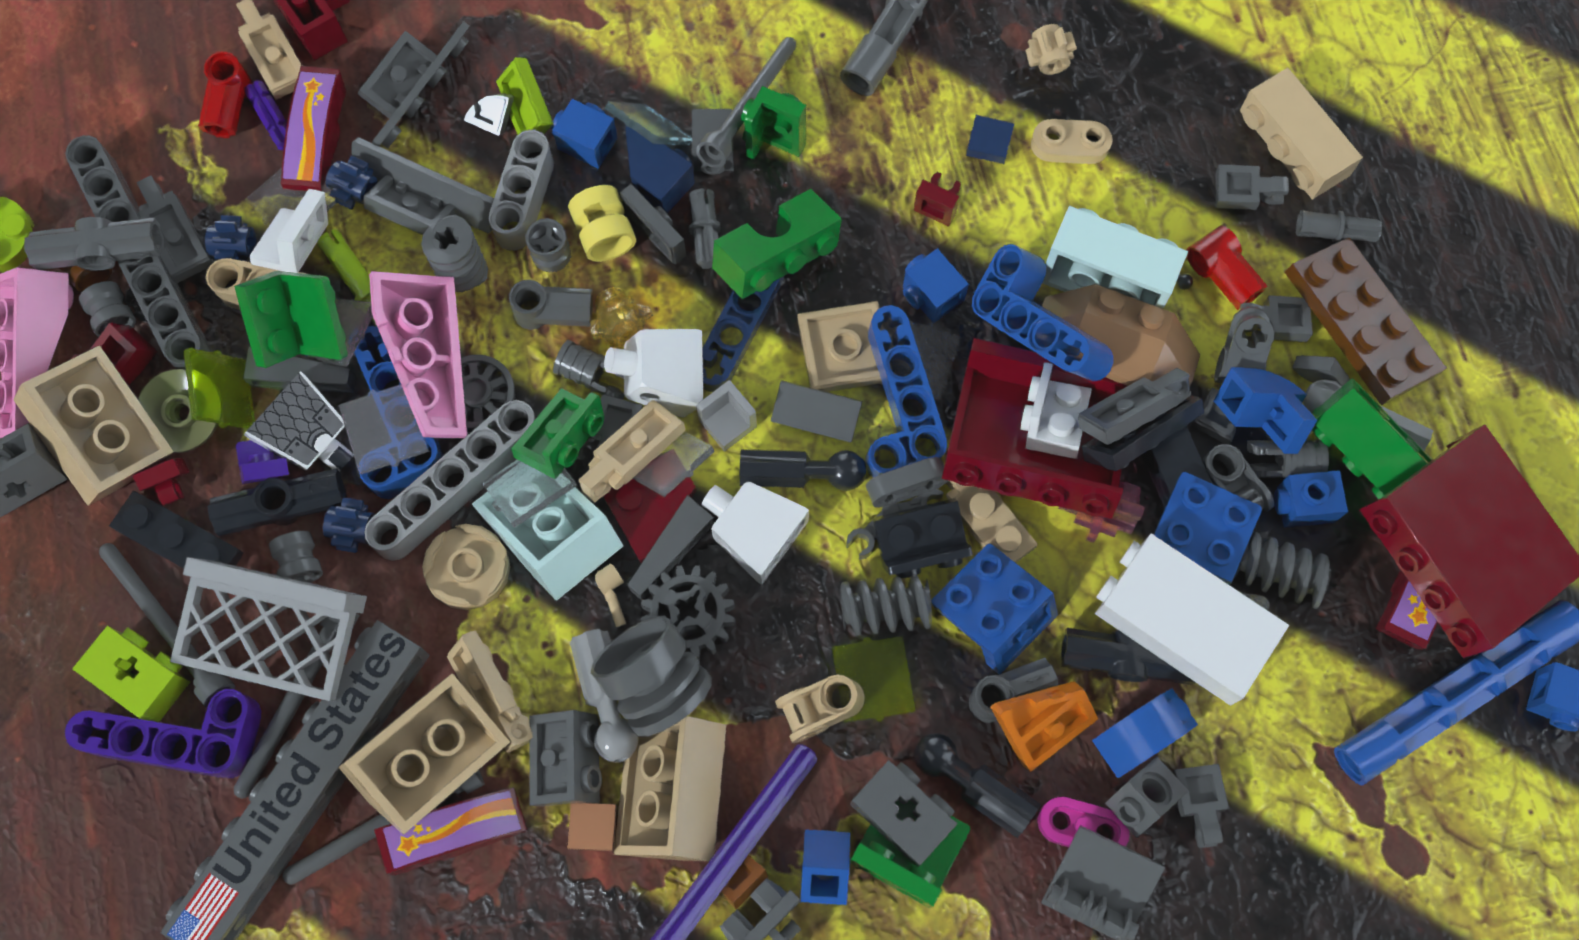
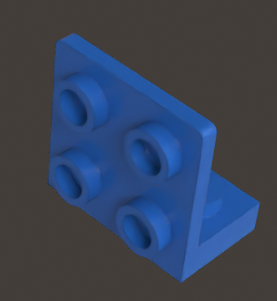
M1182 472L1178 477L1153 535L1230 585L1258 521L1262 507L1194 475Z
M987 544L931 600L933 607L981 647L986 664L999 675L1058 616L1054 593L992 544Z

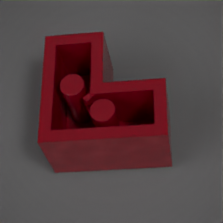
M273 0L314 61L348 42L333 11L351 0Z

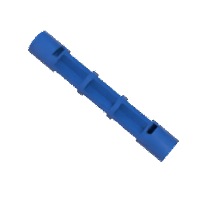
M1559 600L1522 624L1494 649L1473 656L1441 679L1335 747L1334 753L1339 765L1355 783L1359 785L1366 784L1396 764L1397 759L1405 758L1488 701L1551 661L1552 657H1557L1578 643L1579 610L1573 604L1564 600Z

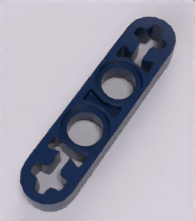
M785 276L772 282L767 288L768 290L765 289L764 291L753 293L761 300V305L753 311H746L740 308L738 301L741 297L734 290L732 291L702 348L704 390L714 392L728 380H732ZM731 327L737 328L743 333V339L740 343L732 346L724 344L720 339L723 330ZM718 351L724 355L720 362L722 376L715 374L712 379H709L704 368H712L718 359Z

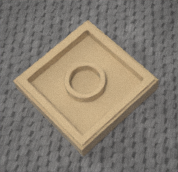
M878 301L797 314L810 388L831 392L882 383L868 339V329L872 317L879 309Z

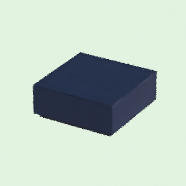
M976 115L966 156L1005 164L1014 123Z

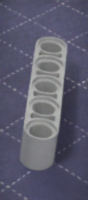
M513 400L503 404L370 519L365 528V539L368 544L384 559L391 561L400 560L414 550L517 460L514 458L511 448L536 419L530 405L524 401ZM520 418L528 419V424L522 430H509L513 421ZM490 445L497 447L495 453L490 458H477L482 448ZM456 473L464 474L463 481L459 485L451 488L446 487V481L451 475ZM423 501L431 502L427 513L422 516L413 515L417 504ZM391 529L398 530V535L394 542L388 545H381V538L385 532Z

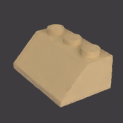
M100 345L22 383L13 399L88 506L126 486L134 480L132 475L155 466L174 452Z
M452 673L338 768L366 801L404 835L509 744L510 741Z
M686 716L663 732L651 736H638V744L634 753L624 761L614 855L681 861L711 860L714 856L726 724Z

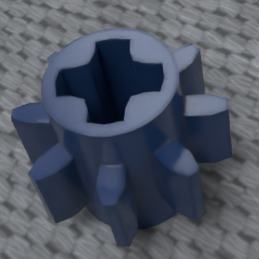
M352 155L348 163L336 161L330 167L326 176V187L331 189L329 196L335 198L336 203L351 210L356 202L364 204V195L377 184V178L372 176L374 169L368 167V162Z
M221 215V221H215V225H209L206 230L205 246L207 253L214 256L215 259L225 258L246 261L247 257H250V254L256 247L254 228L247 227L246 223H242V216Z
M343 497L341 507L330 506L328 508L323 523V534L327 538H332L331 545L336 546V550L357 553L358 543L368 544L365 539V528L375 513L367 512L368 505H364V500Z

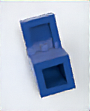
M1231 367L1214 399L1215 404L1235 427H1262L1284 454H1298L1317 422V419L1302 404L1307 394L1301 388L1282 376L1262 369Z
M1171 688L1094 738L1092 742L1116 777L1119 778L1188 733L1198 724L1192 717L1187 704Z

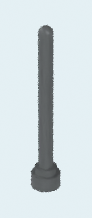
M786 37L782 40L720 129L706 133L696 147V154L705 165L711 168H721L729 159L733 151L732 139L744 123L741 121V115L749 98L755 99L761 87L768 88L796 49V41L792 37Z
M111 543L103 544L99 548L100 557L173 650L178 626L116 546ZM190 643L187 655L196 658L201 657ZM185 666L195 678L193 681V685L196 687L194 694L206 708L211 698L217 692L224 689L235 690V684L228 676Z
M356 613V616H355V620H354L353 627H354L355 623L357 622V620H358V618H359V616H360V615L357 614V613ZM327 617L321 621L320 625L323 628L319 636L324 645L336 638L340 619ZM312 646L307 657L316 652L314 646ZM321 659L304 669L311 684L323 665ZM287 691L234 786L233 791L236 797L243 799L250 795L305 695Z
M476 771L454 792L460 794L465 791L469 794L483 786L485 783L480 771ZM381 814L377 815L287 867L283 872L284 881L287 884H296L375 838L374 829L391 823Z

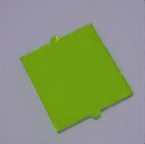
M193 348L184 350L192 419L217 423L221 428L229 425L249 429L255 422L251 386L243 379L246 360L222 355L219 350L214 352Z
M903 636L871 641L870 638L866 637L861 643L832 647L836 675H843L857 682L863 689L865 696L864 705L860 712L843 720L844 723L869 719L882 722L884 717L915 713ZM848 685L838 686L841 708L848 705L851 700V690Z

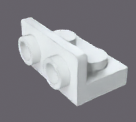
M1044 362L1041 377L1033 376L1030 385L1028 401L1034 402V406L1025 405L1020 430L1028 431L1025 449L1077 459L1083 430L1079 429L1078 416L1079 413L1088 409L1092 388L1051 381L1053 364Z

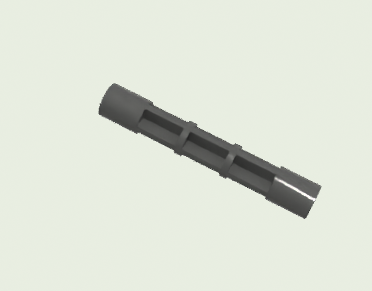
M886 0V7L868 34L863 36L840 72L842 82L849 89L863 96H871L875 92L897 55L896 51L909 30L921 19L922 10L928 0Z

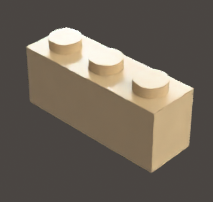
M1289 68L1284 69L1250 90L1240 109L1246 124L1258 132L1267 143L1271 155L1284 164L1291 173L1294 183L1300 189L1305 190L1312 200L1348 178L1363 158Z

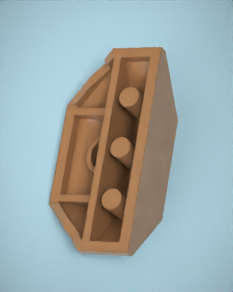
M1097 284L1045 297L1042 307L1111 349L1113 353V366L1106 378L1129 386L1143 377L1154 381L1179 368L1189 373V386H1191L1200 353L1175 313ZM1080 352L1078 357L1082 358L1083 353Z

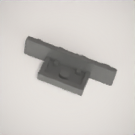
M463 21L438 55L407 31L403 32L357 93L389 118L372 141L373 144L379 147L382 144L387 149L391 146L402 131L396 126L398 121L404 114L410 119L424 102V99L419 96L420 92L426 84L432 89L436 86L447 71L441 64L448 55L456 59L469 42L463 36L470 27L469 24Z
M359 137L352 142V156L368 162V167L374 169L372 176L377 178V184L364 195V209L421 235L425 233L429 226L450 215L464 218L470 226L483 232L490 233L492 231L488 219L494 198Z

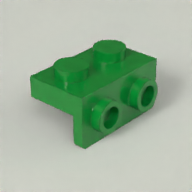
M764 86L761 87L755 99H748L741 115V121L744 122L745 126L742 140L746 143V157L754 160L764 142L800 157L806 145V104H803L792 94H780Z
M561 388L511 448L514 458L556 480L565 467H570L576 461L579 450L589 437L595 436L600 431L605 419L600 396L591 392L584 400Z

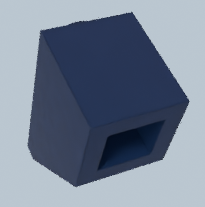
M630 120L625 125L632 185L654 208L660 206L668 214L695 183L693 163L680 149L675 148L672 150L662 143L661 138L651 128L647 126L641 128Z

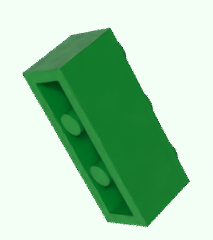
M1353 378L1322 405L1313 410V416L1317 419L1312 429L1315 435L1326 446L1330 447L1334 444L1345 455L1342 457V461L1355 476L1360 477L1364 474L1375 485L1371 489L1378 499H1381L1433 460Z

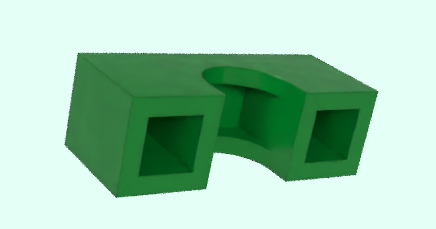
M809 189L779 205L776 234L779 237L762 236L746 223L714 240L712 269L741 299H744L756 291H764L772 282L788 273H796L806 263L820 255L825 256L831 253L838 245L842 218L812 189Z

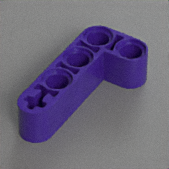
M224 689L217 692L211 698L201 730L96 711H81L68 721L65 728V737L67 743L72 748L99 757L220 778H235L241 775L252 755L262 711L259 703L254 698L234 689ZM241 702L242 713L240 717L229 723L228 711L230 707L235 703ZM101 729L109 732L108 740L90 736L93 730L98 731ZM142 731L144 735L143 742L137 750L132 751L131 741L133 736ZM185 738L187 749L180 758L175 759L173 755L174 747L179 740ZM228 745L230 757L224 765L218 767L216 755L222 747Z

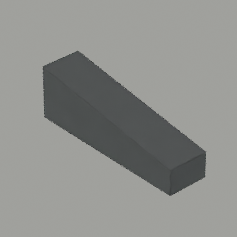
M251 347L248 348L243 379L253 388L285 389L301 371L318 391L354 393L356 377L349 368L298 357H292L268 368L256 367Z
M688 495L628 583L630 591L641 601L645 600L650 594L648 586L650 584L658 586L662 581L660 574L662 572L669 574L714 524L713 517Z

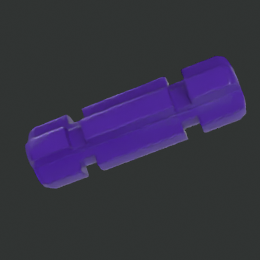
M257 80L245 87V94L277 148L284 151L287 121L264 82Z

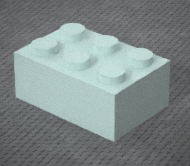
M1069 206L1048 255L1043 284L1063 292L1097 284L1163 309L1172 294L1188 251L1178 248L1174 242L1168 239H1155L1139 233L1131 225L1124 223L1116 224L1100 218L1092 210L1086 208L1077 209Z

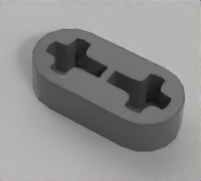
M932 457L878 475L867 482L866 489L872 505L879 508L938 489L945 485L948 480L941 479L944 470L942 459Z

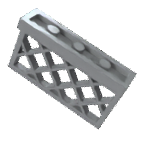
M187 557L183 575L191 576L170 662L327 701L336 700L356 613L364 612L367 596L217 561ZM204 588L214 590L222 605L208 616H205L200 606ZM227 593L237 596L230 599ZM251 598L254 600L261 616L245 626L235 607ZM266 602L276 605L270 609ZM288 607L293 608L301 625L284 635L274 616ZM306 612L315 613L316 615L309 618ZM227 614L236 633L220 643L210 624ZM327 617L340 619L336 638L324 645L314 626ZM266 623L276 642L259 652L250 633ZM202 631L211 650L199 658L188 656L192 636ZM306 632L316 652L299 663L289 643ZM241 640L251 659L237 668L232 666L225 650ZM281 649L291 669L279 677H274L264 660ZM216 657L219 663L210 660ZM319 659L322 660L328 671L324 689L312 686L304 672L305 668ZM255 666L258 672L250 671V669ZM295 676L298 682L290 681L289 679Z

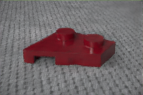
M676 452L641 470L626 485L623 484L621 488L615 490L611 487L610 491L603 498L642 564L687 495L692 498L697 491Z

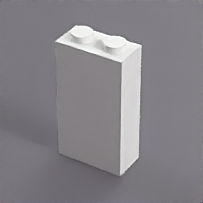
M1150 534L1141 545L1133 541L1120 560V563L1126 567L1119 578L1116 579L1110 576L1097 594L1096 598L1101 600L1102 603L1095 614L1230 706L1242 700L1289 625L1153 534Z

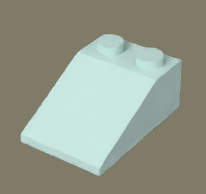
M523 463L472 503L477 512L556 601L623 547L607 517L561 473L555 480Z

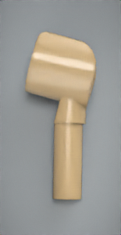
M609 564L596 573L595 581L608 602L615 626L620 627L625 625L626 621L618 598L613 590L623 584L624 581L615 567Z

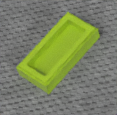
M515 57L496 83L501 94L515 96L510 117L517 135L526 130H537L545 134L553 125V121L527 58Z

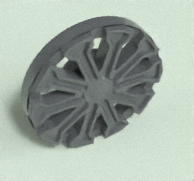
M468 355L461 358V367L467 366L470 369V375L465 376L462 373L466 420L473 409L475 419L473 422L466 421L467 430L473 431L485 421L483 407L491 415L497 410L490 401L505 404L516 398L515 384L508 369L500 361L486 355ZM481 363L487 365L482 375L479 374ZM496 372L502 373L501 377L491 381ZM504 386L508 387L506 393L495 392Z

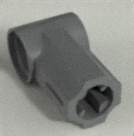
M522 280L516 283L510 290L509 301L515 321L522 328L533 330L544 326V324L591 327L593 314L592 289L543 287L537 281ZM529 300L539 302L533 309L526 310L520 307Z
M1046 658L1039 659L998 676H986L980 680L970 694L968 702L970 711L981 722H996L997 719L993 711L982 701V691L992 690L999 695L1001 701L1058 686V678L1053 666L1049 664Z

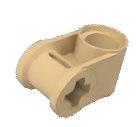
M833 675L810 686L787 693L778 698L775 703L778 709H783L792 730V734L789 736L791 742L797 743L816 736L828 729V727L859 713L864 705L865 696L861 686L854 680L843 675ZM848 685L851 690V700L844 708L837 709L832 702V693L838 686Z

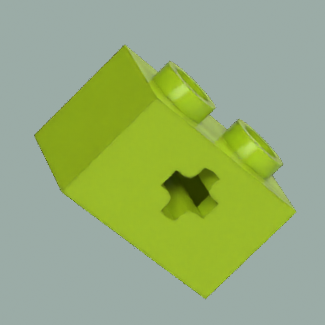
M106 626L73 667L75 672L142 720L160 722L190 683L189 680L178 673L183 667L182 665L170 662L171 657L162 651L157 656L151 654L145 649L149 641L128 627L121 633ZM134 667L139 671L136 677L131 673Z

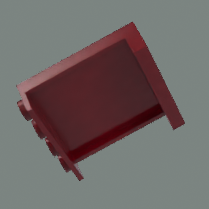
M974 338L941 479L953 481L963 486H974L999 492L1005 496H1016L1041 502L1048 506H1059L1080 511L1090 516L1112 519L1123 494V488L1119 487L1122 469L1117 471L1107 470L1104 467L1084 461L1081 446L1092 440L1093 436L1084 431L1082 432L1077 459L1025 449L1028 431L1020 429L1025 405L1034 406V402L1028 401L1032 377H1041L1044 362L1053 363L1033 351ZM1055 364L1052 367L1051 381L1092 388L1088 408L1127 387V385L1106 377L1098 381H1091L1067 372Z
M1485 424L1453 440L1446 446L1448 449L1381 499L1360 509L1373 532L1377 534L1395 560L1398 568L1405 574L1421 597L1424 605L1433 614L1447 634L1450 642L1456 647L1463 658L1494 649L1579 577L1578 553Z

